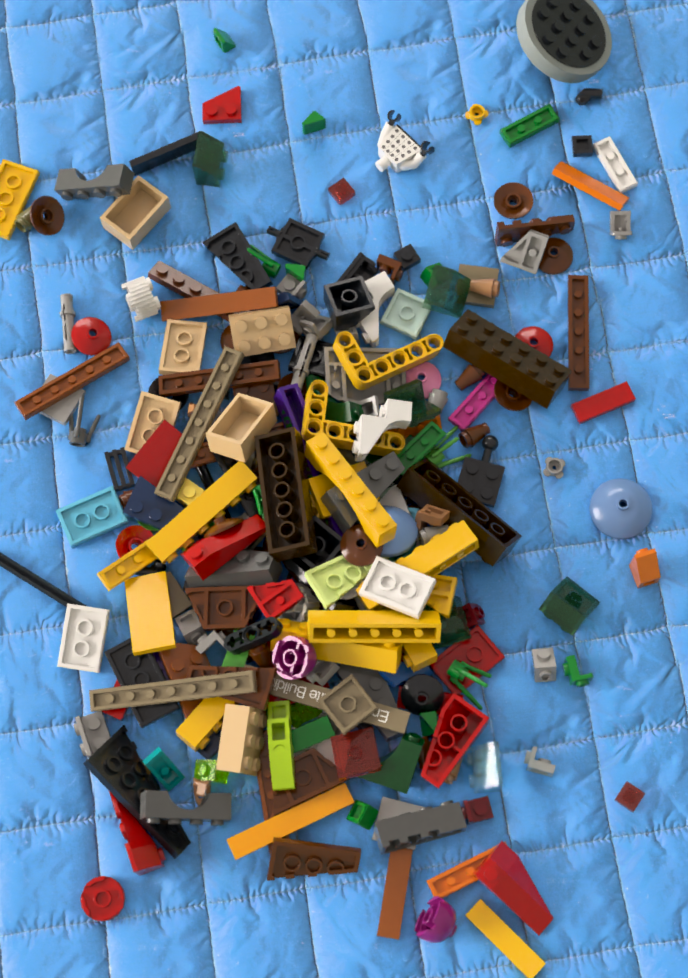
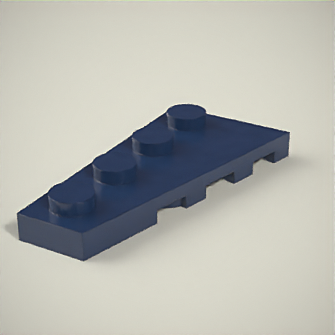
M140 476L123 514L161 530L184 508L175 501L172 502L155 495L156 487ZM200 534L196 535V536L193 538L194 543H195L196 541H198V540L204 538V534H203V535H200Z

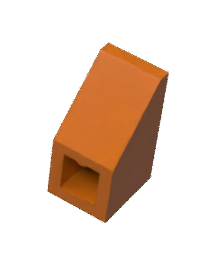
M643 548L636 551L629 567L637 588L657 583L661 577L655 548L651 550Z

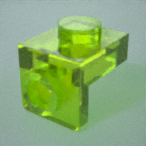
M294 703L291 705V724L295 728L300 727L302 724L319 717L322 710Z
M196 759L194 778L201 781L211 780V783L227 784L229 772L216 770L217 760Z

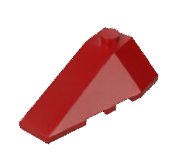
M256 514L225 531L196 541L180 555L204 581L265 533V521Z
M453 693L441 709L421 777L439 789L489 723V717Z
M109 791L116 816L121 820L119 826L124 839L128 841L125 847L134 873L141 876L164 867L163 861L166 860L163 848H158V845L141 823Z
M501 841L472 874L537 935H540L554 918L519 856Z

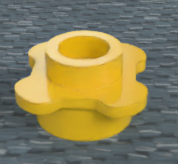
M473 104L470 110L465 113V117L472 120L475 125H481L482 120L488 117V111L479 104Z

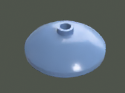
M622 478L612 479L601 484L593 493L589 506L590 516L594 525L603 534L615 539H629L639 535L648 526L652 517V502L648 493L638 483ZM625 502L626 507H621L619 503Z
M382 505L397 524L395 538L383 545L380 557H394L404 554L414 546L417 540V524L414 518L406 511L398 507ZM359 519L355 522V525L361 524ZM359 540L357 543L362 547L365 541Z

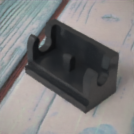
M360 252L338 281L363 276L364 281L378 273V269L375 267L376 263Z

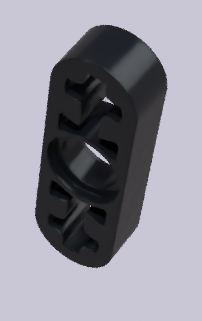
M274 617L260 620L229 634L225 638L224 648L233 655L248 651L277 638L282 633V623ZM257 631L256 638L250 641L251 633Z

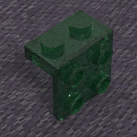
M419 379L383 393L385 402L387 399L412 402V416L408 427H416L419 423L432 420L442 413L441 408L424 399L422 381Z

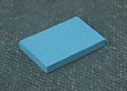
M113 485L55 510L71 548L129 524L126 515L123 514L124 510Z

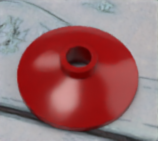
M86 317L80 319L73 326L71 339L76 349L81 353L95 356L108 349L111 343V331L102 320ZM89 332H95L96 336H91Z
M530 326L521 329L515 335L519 340L550 357L553 351V340L544 329ZM534 340L537 342V344L532 345L530 341Z
M139 525L126 527L116 539L118 556L121 558L133 550L132 544L141 545L153 537V533Z

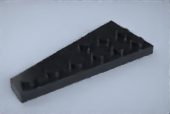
M123 725L83 764L167 852L176 859L191 842L181 824L170 825L168 821L160 820V824H147V820H140V793L145 790L160 791L161 789L151 771L137 754V746L134 741H130L126 734L128 730Z

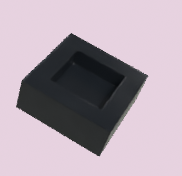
M592 135L572 136L573 157L593 156Z
M411 244L394 252L393 255L397 261L402 262L403 271L421 262V258Z

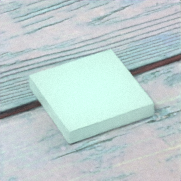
M397 288L380 320V324L416 340L434 304Z

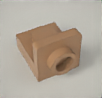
M429 504L425 505L421 510H418L415 516L418 531L428 524L441 527L449 519L450 511Z

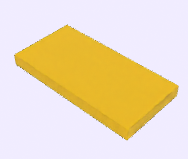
M3 159L0 165V237L10 240L16 228L14 224L16 216L23 212L40 172L39 170Z
M166 571L125 580L133 655L137 656L176 648Z

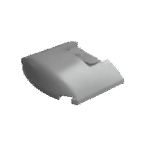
M324 347L325 383L328 386L329 396L341 402L351 401L354 403L377 396L378 404L384 405L387 399L397 400L407 395L406 371L366 390L356 389L336 356L333 347ZM360 347L368 363L400 349ZM349 358L352 363H357L354 358ZM394 360L397 364H402L400 360ZM377 367L379 372H385L382 368ZM359 376L361 380L367 381L365 376Z

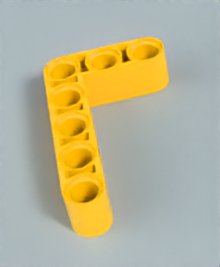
M342 331L336 336L333 350L353 386L358 390H366L435 358L442 349L444 341L440 335L430 334L368 363L354 336L348 331ZM339 341L346 342L348 346L341 345ZM429 344H434L436 349L430 347ZM412 352H417L419 356H414ZM349 358H354L357 363H352ZM394 360H400L402 364H397ZM377 367L382 368L385 372H379ZM359 376H365L367 381L361 380Z
M322 380L313 381L305 398L301 431L302 438L307 441L324 432L336 448L352 450L354 440L349 435L356 437V434L353 433L354 425L325 420L328 386ZM313 390H318L321 395L315 394ZM311 409H316L319 414L313 413ZM308 428H314L317 433H312ZM329 431L334 432L337 437L331 436ZM385 431L368 454L386 456L394 451L398 455L405 446V439L399 433ZM390 443H395L398 448L392 447Z

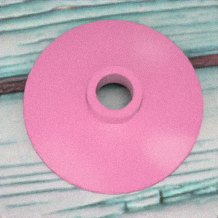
M424 362L406 371L407 395L418 400L428 399L429 393L432 392L433 388L440 389L441 374L433 364ZM423 375L425 379L419 380L418 376Z

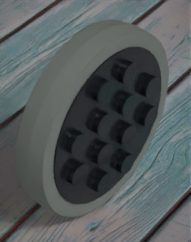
M525 0L518 11L516 29L520 45L529 60L545 75L565 83H579L597 74L608 61L612 48L610 28L603 13L592 0Z

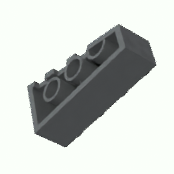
M393 451L361 470L357 475L377 499L401 474L405 467ZM337 486L328 490L320 498L343 534L358 520L355 511Z
M243 549L204 581L190 566L185 579L189 588L265 585L271 582L277 583L282 572V566L280 562H277L269 555V552Z
M345 664L338 665L340 668L335 674L341 681L353 674L374 702L398 709L386 680L378 673V670ZM375 726L387 742L404 735Z
M453 800L446 801L438 807L432 808V806H429L417 812H407L399 816L375 821L374 833L380 854H387L465 832L467 826L460 803H453Z

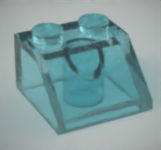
M499 742L472 746L470 753H466L467 766H472V775H469L470 788H474V793L501 791L503 780Z

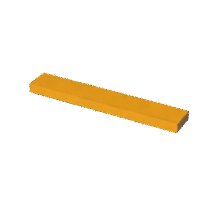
M343 783L226 839L235 860H238L273 843V837L283 838L355 802L346 783Z

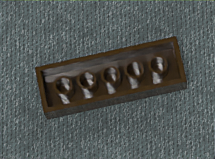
M469 309L449 329L443 347L546 409L564 388L572 370Z
M290 427L255 436L269 555L277 562L318 553L302 435L295 427Z
M427 457L409 467L396 486L404 496L411 498L417 503L420 509L429 504L450 511L449 519L443 525L448 524V526H451L453 523H459L464 520L478 539L479 548L474 552L492 567L506 557L522 537Z

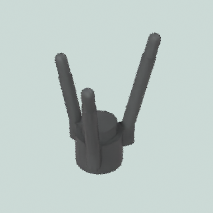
M83 395L80 396L75 428L73 415L69 419V444L77 447H85L86 443H90L91 436L101 417L99 414L96 416L88 434L86 429L80 428L84 405Z

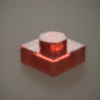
M344 177L328 188V192L339 205H342L356 195L355 190Z
M626 781L614 801L633 813L645 793Z

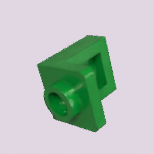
M575 655L565 658L562 669L564 676H568L570 685L576 684L577 687L589 685V681L593 679V673L580 675Z

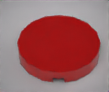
M101 876L92 879L85 885L80 900L82 909L87 916L93 920L104 922L112 920L120 914L124 908L126 898L124 889L119 882L113 878Z

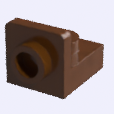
M379 254L376 260L377 269L381 273L385 271L387 275L392 274L390 280L395 286L396 281L400 282L404 273L402 262Z

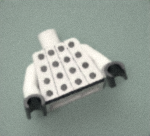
M390 110L387 114L389 122L385 123L378 140V156L380 159L375 163V166L381 172L388 167L396 173L417 169L425 160L426 154L434 153L435 148L431 146L427 150L430 142L424 141L420 146L398 124L395 126L394 123L401 120V115L397 114L396 118L393 119L392 115L395 110Z

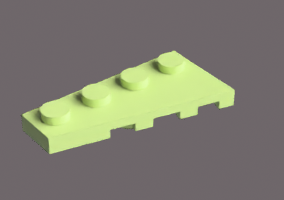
M341 555L306 571L304 576L325 610H327L367 577L372 564L368 566H355Z

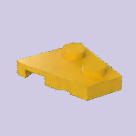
M436 575L433 578L437 582L426 604L435 611H439L445 618H450L458 580L457 577Z

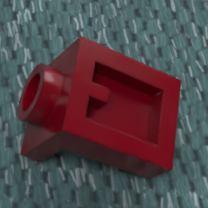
M468 603L450 613V619L456 633H461L477 624H485L483 618L485 617L484 611L478 604Z
M488 796L462 802V813L464 819H467L468 825L494 818Z

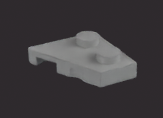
M531 229L500 259V262L536 274L550 236Z

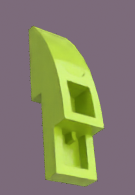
M289 700L268 702L267 730L273 791L295 789L291 704Z

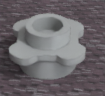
M547 457L545 460L546 468L543 470V474L547 477L555 476L557 479L562 478L565 461L563 459Z

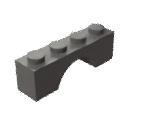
M125 164L107 165L101 175L87 181L86 177L76 168L59 169L54 191L61 198L68 201L79 198L88 199L92 197L104 198L105 196L120 197L121 195H130L135 173Z
M145 790L140 793V820H147V824H160V820L168 821L170 825H180L182 821H190V825H203V822H211V826H224V822L231 820V793H208L203 797L198 807L187 810L178 807L171 800L168 791Z

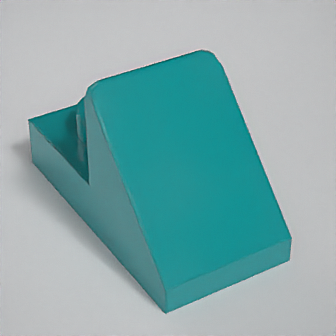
M159 747L142 761L168 792L185 778Z

